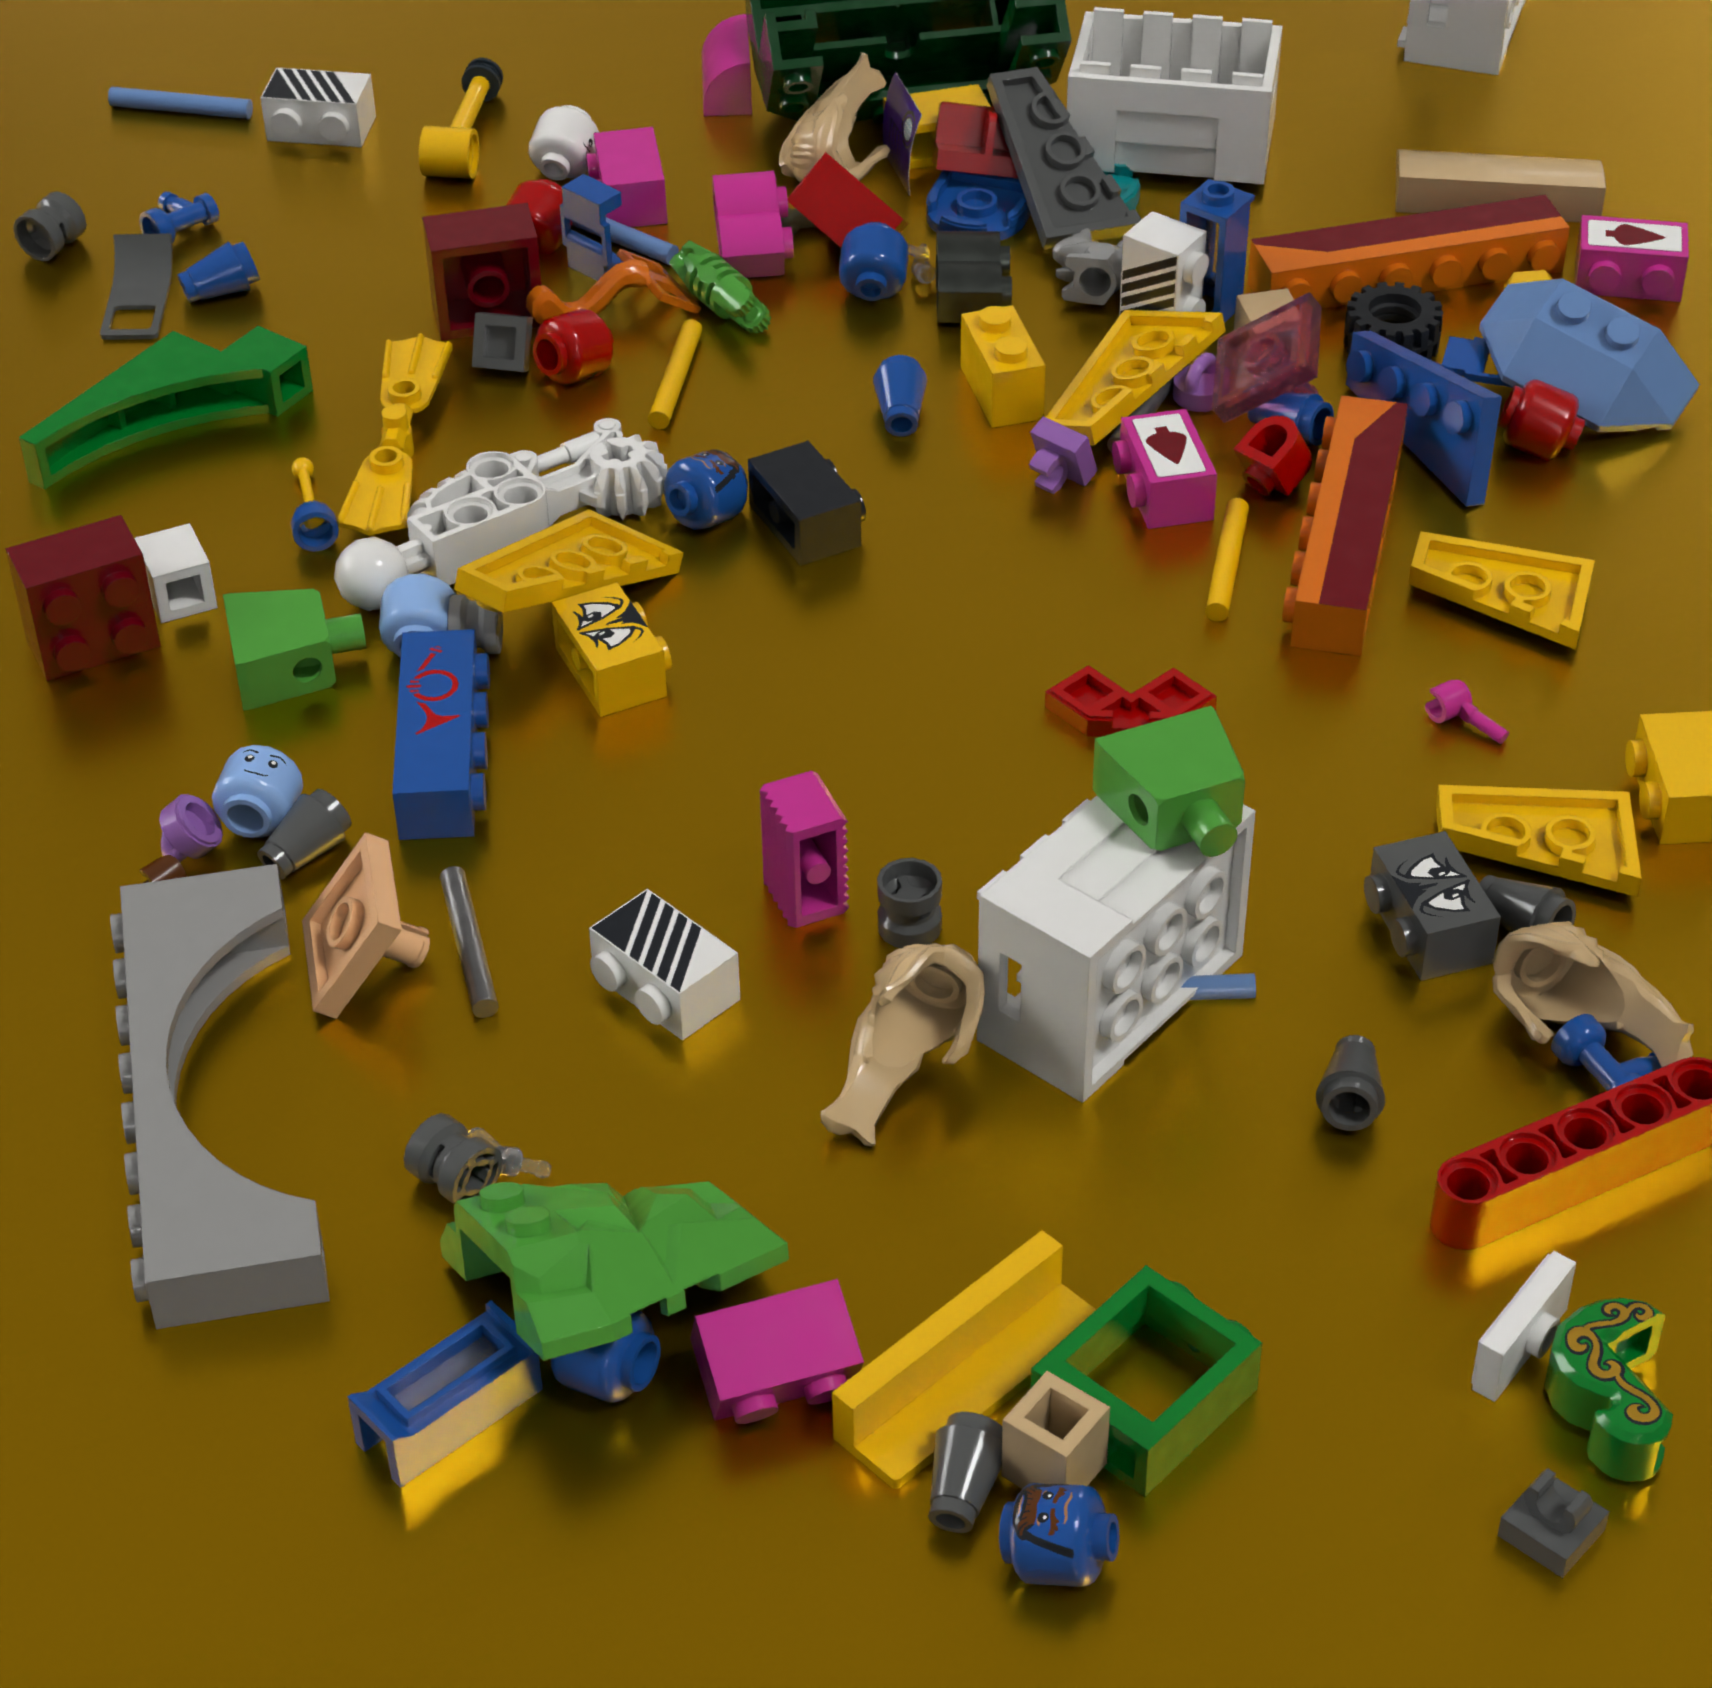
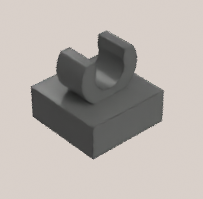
M488 312L475 313L472 367L516 372L529 371L533 317Z
M1546 1469L1503 1514L1497 1536L1563 1578L1605 1531L1609 1511L1592 1501L1588 1493L1583 1490L1581 1492L1576 1491L1556 1478L1555 1472Z

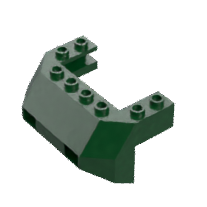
M746 0V18L754 70L766 111L798 121L805 111L835 81L846 75L856 65L862 52L868 55L870 67L881 72L886 85L884 88L868 96L859 108L855 121L873 120L875 123L883 124V98L887 97L895 72L909 94L979 84L990 106L994 107L987 89L990 74L1038 67L1049 85L1057 82L1072 41L1065 0Z

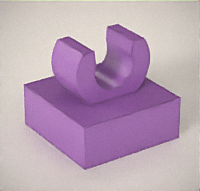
M1044 416L1030 431L1036 454L1031 459L1029 467L1040 473L1035 480L1037 487L1055 494L1061 489L1066 478L1085 487L1098 471L1087 436Z

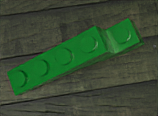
M260 326L255 327L222 351L172 331L19 437L28 482L45 490L75 470L109 453L177 429L250 415L271 414L278 417L313 391L307 346Z

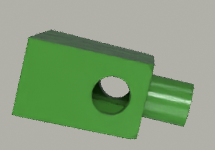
M315 589L223 594L243 711L330 688L336 683L332 654L367 649L361 613L326 619L321 594Z
M1212 706L1095 738L1093 791L1151 849L1162 851L1194 841L1203 855L1214 857L1225 853L1234 845L1237 839L1236 827L1242 822L1245 778L1242 767L1221 721Z

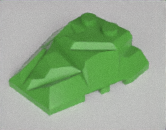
M709 1181L658 1187H640L624 1196L608 1183L566 1184L555 1187L531 1184L521 1185L515 1182L494 1183L481 1189L478 1196L455 1202L453 1207L455 1221L446 1224L440 1239L442 1257L465 1281L499 1272H504L510 1278L516 1333L543 1361L614 1342L633 1333L630 1314L660 1301L661 1313L667 1316L685 1309L686 1298L684 1289L695 1284L704 1289L723 1291L789 1260L788 1243Z

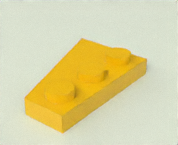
M1420 531L1411 563L1409 585L1576 650L1595 560Z
M1438 784L1436 798L1438 833L1446 831L1458 851L1638 897L1642 877L1630 792Z

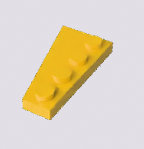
M1124 310L1047 414L1046 418L1087 436L1090 445L1095 446L1121 423V417H1127L1226 332L1223 313Z
M588 509L459 567L454 590L475 599L476 604L483 609L504 613L557 601L617 582L620 586L679 573L684 552Z

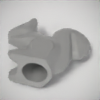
M1086 228L1077 234L1061 240L1053 247L1052 257L1058 264L1063 266L1056 269L1055 275L1058 279L1070 283L1062 289L1063 300L1105 305L1112 295L1121 289L1123 239L1117 245L1096 242L1092 240L1090 229Z

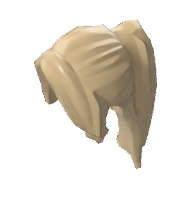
M862 52L856 65L846 75L835 81L805 111L783 142L779 153V166L781 167L782 174L796 178L797 181L801 182L823 154L827 152L860 181L879 160L888 157V153L891 150L887 145L877 146L864 161L855 162L849 147L848 138L852 133L859 108L871 93L884 88L886 85L881 72L870 67L866 53Z
M1570 921L1539 924L1510 932L1499 943L1492 961L1495 975L1492 978L1493 992L1507 1006L1516 1019L1524 1025L1531 1040L1546 1044L1549 1039L1555 1036L1544 1023L1564 1025L1576 1016L1591 1014L1604 1029L1623 1033L1645 1045L1655 1053L1661 1067L1692 1057L1693 1051L1689 1038L1694 1032L1693 1024L1682 1021L1669 1001L1653 985L1645 980L1634 966L1618 954L1598 945L1597 938L1587 936L1584 928L1575 927Z
M912 944L898 948L886 956L883 968L874 974L876 985L872 988L873 996L871 1002L856 1022L851 1040L848 1076L840 1096L833 1104L822 1110L820 1114L821 1123L828 1132L836 1135L851 1133L860 1139L864 1146L873 1147L875 1145L876 1124L896 1090L919 1070L924 1054L939 1048L949 1041H953L942 1059L943 1064L954 1065L961 1057L968 1054L983 1013L985 997L984 973L972 955L955 944Z

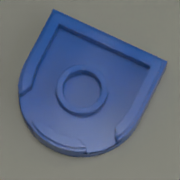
M943 170L926 198V219L929 226L936 233L937 231H999L1001 241L1018 233L1031 215L1020 181L1016 178Z

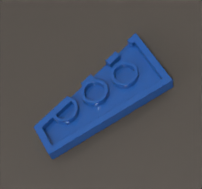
M1373 331L1353 332L1351 350L1346 363V385L1359 398L1407 403L1403 443L1465 506L1484 505L1502 396Z

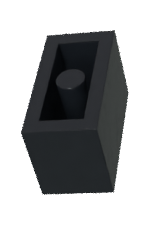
M809 440L748 459L749 505L800 566L861 547V522L866 519L864 501L860 493L856 489H851L838 475L833 462L830 459H824Z

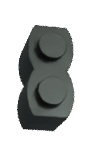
M937 231V322L961 323L962 313L981 311L989 306L1005 307L1012 305L1010 246H1000L999 231Z

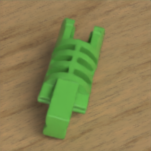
M689 240L669 261V264L684 282L688 291L717 316L723 319L734 320L745 331L748 330L749 333L755 332L757 334L759 332L763 333L766 329L768 330V325L771 324L770 311L753 294L750 281L722 257Z

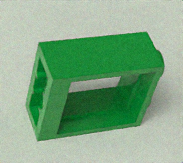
M1146 1265L1031 1368V1388L1046 1371H1049L1110 1407L1107 1464L1103 1468L1146 1497L1258 1389L1262 1342L1253 1337L1251 1332L1241 1323L1226 1319L1196 1299L1191 1291L1181 1283L1169 1281ZM1144 1324L1210 1368L1154 1422L1088 1377L1095 1368Z

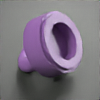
M1207 352L1201 354L1192 365L1184 367L1173 377V400L1179 406L1190 411L1207 412L1224 404L1227 398L1228 381L1226 375L1216 368L1217 361L1214 354Z
M189 794L179 795L161 810L159 820L163 831L161 837L163 856L172 855L179 862L187 857L193 859L203 858L222 842L223 830L221 822L214 810L202 799Z

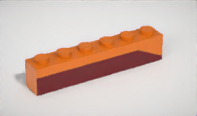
M1545 194L1251 239L1248 285L1253 293L1288 288L1300 311L1306 312L1345 306L1351 300V295L1354 292L1361 293V288L1367 285L1376 288L1377 283L1386 282L1388 286H1395V282L1404 283L1405 288H1411L1415 285L1422 288L1421 293L1505 281L1510 278L1513 272L1545 270L1548 274L1563 272L1570 227Z
M1341 395L1337 416H1326L1321 449H1318L1314 482L1310 484L1306 516H1303L1298 546V550L1301 551H1295L1292 564L1290 585L1298 586V588L1287 586L1283 605L1282 622L1293 623L1290 647L1354 656L1362 655L1403 449L1407 403Z

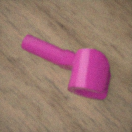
M1449 680L1430 689V693L1436 699L1427 702L1425 710L1434 722L1440 724L1459 716L1463 721L1472 724L1499 744H1502L1507 739L1509 731L1472 705V696L1469 688L1461 680Z

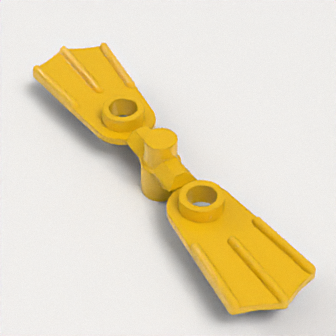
M419 333L417 337L392 342L389 339L386 340L380 395L383 408L381 412L383 422L381 429L382 439L380 446L374 449L362 462L337 517L338 527L355 530L368 536L408 528L407 514L410 510L413 461L411 457L414 454L410 423L412 415L424 410L433 397L453 350L450 341L446 343L424 337L422 333Z

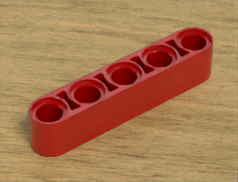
M1689 1057L1678 1060L1451 1157L1442 1163L1437 1172L1430 1216V1229L1435 1238L1444 1245L1454 1249L1472 1250L1480 1248L1712 1145V1060L1702 1057Z

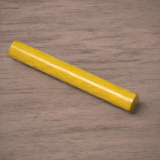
M685 320L681 326L648 416L649 424L655 429H665L671 420L702 333V326L696 320Z
M1233 498L1226 505L1205 609L1206 616L1212 621H1223L1229 614L1249 511L1248 503L1241 498Z

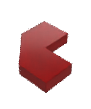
M1089 665L1045 691V708L1087 737L1106 736L1208 706H1212L1216 711L1217 696L1174 667L1133 693H1129Z

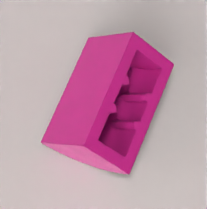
M746 14L736 15L722 21L711 30L702 48L704 116L752 115L749 33Z

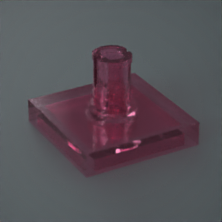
M1310 292L1218 338L1212 410L1223 423L1285 393L1318 394L1316 387L1310 384L1309 381L1318 376L1322 306Z

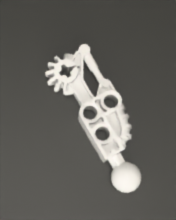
M604 418L596 421L594 431L561 443L559 448L538 456L529 450H521L511 454L500 451L479 453L470 458L466 463V470L457 473L454 479L448 477L438 482L437 488L426 490L413 503L407 514L409 542L395 546L377 537L355 540L341 552L337 559L334 580L342 598L348 603L366 611L378 610L381 608V598L386 587L395 579L409 574L421 573L437 577L448 585L454 584L459 567L548 528L561 515L586 505L595 507L597 513L605 517L615 515L623 520L626 515L630 514L645 516L647 508H655L661 505L662 494H664V481L667 475V464H664V455L659 453L657 442L642 441L639 434H634L628 438L623 437L620 421L613 418ZM574 463L544 476H539L540 472L558 465Z

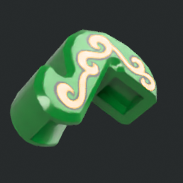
M1618 1297L1598 1300L1580 1307L1558 1325L1551 1348L1544 1387L1553 1409L1569 1423L1591 1431L1587 1446L1588 1458L1602 1472L1612 1478L1626 1482L1644 1481L1652 1478L1662 1465L1665 1447L1661 1443L1668 1437L1672 1426L1673 1414L1631 1369L1650 1360L1656 1354L1666 1314L1647 1302Z

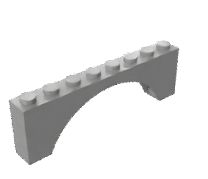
M277 864L120 886L122 913L111 914L110 924L115 952H124V958L113 960V972L118 999L127 998V1005L116 1006V1021L121 1046L130 1045V1052L119 1054L118 1060L124 1094L133 1093V1101L122 1103L121 1111L127 1144L136 1143L137 1152L124 1154L130 1195L139 1194L140 1204L127 1207L133 1248L143 1247V1258L131 1259V1275L136 1302H150L156 1329L330 1301L324 1246L315 1200L288 1195L264 1187L239 1175L221 1163L200 1144L187 1128L177 1110V1089L180 1073L187 1053L207 1019L244 982L271 964L290 955L286 911Z

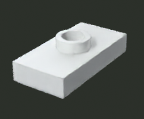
M1553 1251L1551 1255L1547 1254L1478 1341L1471 1381L1473 1391L1495 1402L1531 1355L1540 1359L1546 1354L1554 1341L1557 1327L1560 1324V1318L1567 1310L1577 1262L1556 1251Z

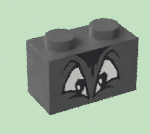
M1446 831L1374 847L1371 873L1364 880V893L1367 904L1374 914L1380 913L1390 930L1395 951L1400 957L1408 959L1420 981L1493 964L1501 916Z

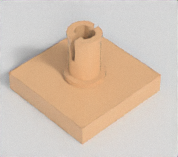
M365 832L302 920L313 1011L337 1019L382 956L404 963L408 967L417 968L422 964L428 953L430 938L427 937L429 934L428 929L400 921L389 842L386 839Z

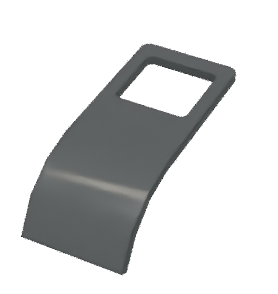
M171 233L114 234V277L100 330V337L103 340L156 339L159 336L172 278L173 253ZM117 310H155L152 325L149 329H111L114 314Z

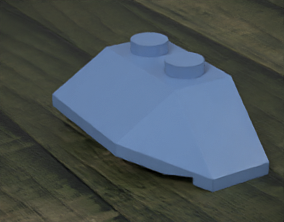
M1563 278L1507 284L1480 322L1479 330L1483 339H1486L1490 355L1501 381L1512 387L1516 385L1523 388L1529 380L1537 379L1572 393L1579 401L1577 417L1584 419L1585 426L1597 432L1637 431L1653 427L1656 430H1671L1699 387L1698 381L1661 329Z

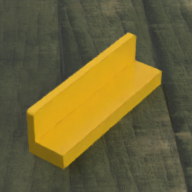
M1041 1230L832 1392L833 1439L890 1487L898 1489L933 1462L936 1431L946 1426L950 1415L957 1412H972L989 1417L1031 1383V1368L1096 1311L1094 1307L1061 1283L1063 1245Z

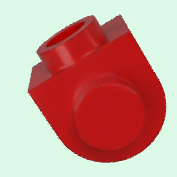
M1271 416L1259 421L1233 449L1245 469L1242 473L1244 480L1255 491L1265 496H1268L1273 489L1288 496L1306 476L1312 465V454L1294 421L1285 416Z

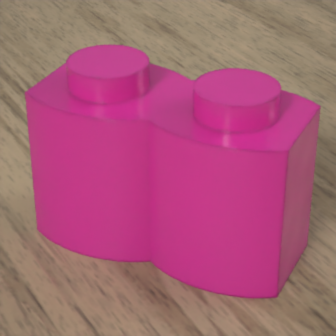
M774 171L712 175L713 206L719 256L746 278L785 275V259L794 258L792 228L782 227L781 218L788 217L786 186H776Z

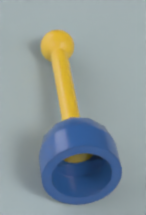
M301 457L293 462L291 468L293 475L300 481L304 501L303 504L296 508L291 520L292 534L295 542L302 549L313 552L322 551L333 545L338 537L337 519L334 512L325 503L315 501L310 478L314 472V466L309 459Z

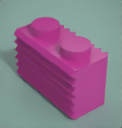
M811 770L763 784L760 789L764 885L768 886L769 893L773 894V901L778 902V909L783 910V917L788 919V926L797 928L845 913L849 908L846 902L849 899L846 893L849 889L846 884L849 880L846 872L849 869L846 865L848 858L845 855L849 851L845 845L848 842L845 836L848 832L845 824L848 821L818 773Z

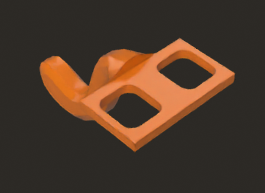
M619 249L616 254L622 263H618L608 270L577 301L564 302L545 285L534 287L529 292L526 301V308L530 315L540 325L547 318L578 309H587L599 315L619 292L630 287L641 288L646 286L659 301L697 315L702 308L659 263L623 249Z

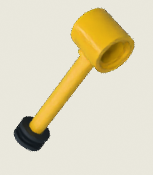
M477 58L468 64L461 80L465 95L450 127L428 125L423 127L419 141V166L423 176L475 178L479 164V137L477 130L472 128V125L482 103L494 99L503 83V72L494 61L487 58Z

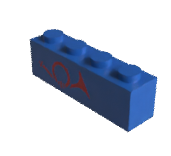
M475 629L402 633L392 791L399 840L473 837L475 831V811L486 810L484 773H477V769H487L488 767L486 732H478V729L489 728V707L487 692H479V689H490V665L488 653H477Z

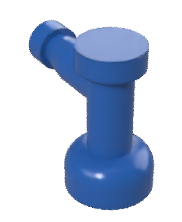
M164 192L158 198L159 208L149 209L142 212L139 216L142 234L171 233L173 244L176 232L201 222L205 225L217 222L219 220V210L215 200L208 193L196 196L192 203L184 198H179L171 192Z
M1582 1014L1568 1021L1559 1029L1551 1043V1051L1563 1064L1570 1067L1584 1066L1607 1091L1662 1068L1653 1052L1645 1057H1637L1618 1063L1604 1048L1606 1042L1604 1027L1591 1014Z

